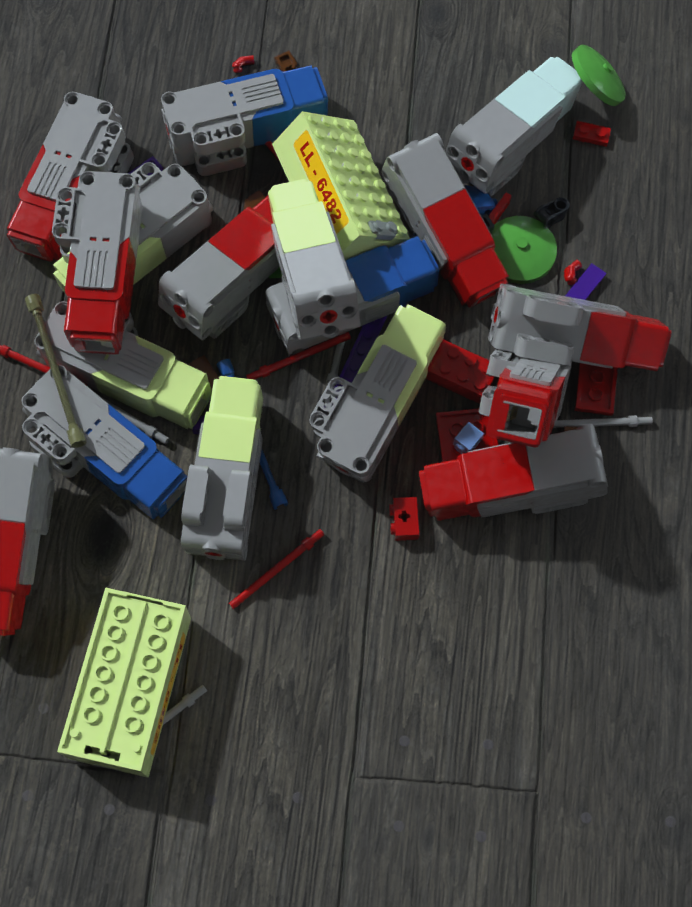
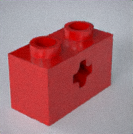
M417 497L393 498V504H389V513L394 519V523H390L391 535H395V541L418 540ZM401 516H405L406 522H403Z

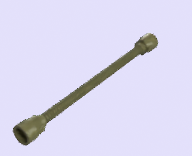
M28 295L25 298L29 313H32L36 320L65 411L64 413L69 425L67 435L72 448L82 447L87 442L82 428L80 429L78 424H76L43 321L42 312L44 308L40 295Z

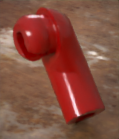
M254 56L239 57L232 63L233 72H242V66L255 64Z
M575 260L564 270V279L568 285H574L577 282L575 272L582 267L579 260Z

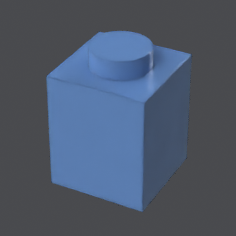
M468 422L454 438V448L460 454L472 451L480 443L484 433Z

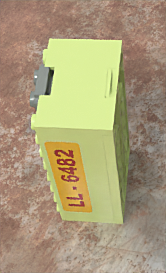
M302 111L274 141L272 145L288 181L307 179L313 182L319 202H323L325 211L330 214L345 260L379 246L386 245L389 248L410 239L407 229L401 221L400 214L393 204V199L381 179L378 168L375 166L371 153L368 151L354 120Z
M105 588L58 747V753L70 760L149 777L191 621L186 605Z

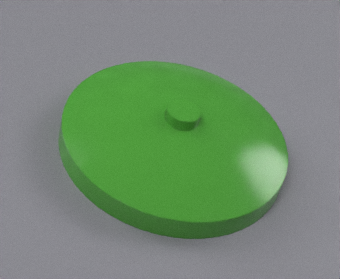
M587 45L578 46L572 52V61L584 84L596 97L611 106L619 105L625 99L626 94L623 83L615 69L595 49Z
M512 216L494 225L495 228L491 234L495 242L494 250L509 275L506 279L508 282L516 284L532 283L543 278L551 270L557 255V244L552 232L545 228L543 223L527 216Z

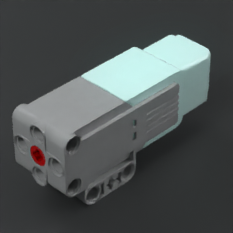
M550 57L533 72L528 70L464 125H457L450 136L446 154L463 183L470 182L484 194L488 193L490 196H493L521 169L526 155L552 133L557 121L571 110L583 83L577 71L559 57Z

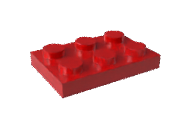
M579 363L574 411L612 416L614 413L618 367L611 369Z

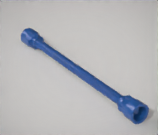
M230 359L221 360L216 364L221 376L234 377V369ZM261 450L260 465L270 487L269 497L272 506L276 510L279 505L284 504L287 506L288 502L282 489H279L276 485L263 450Z

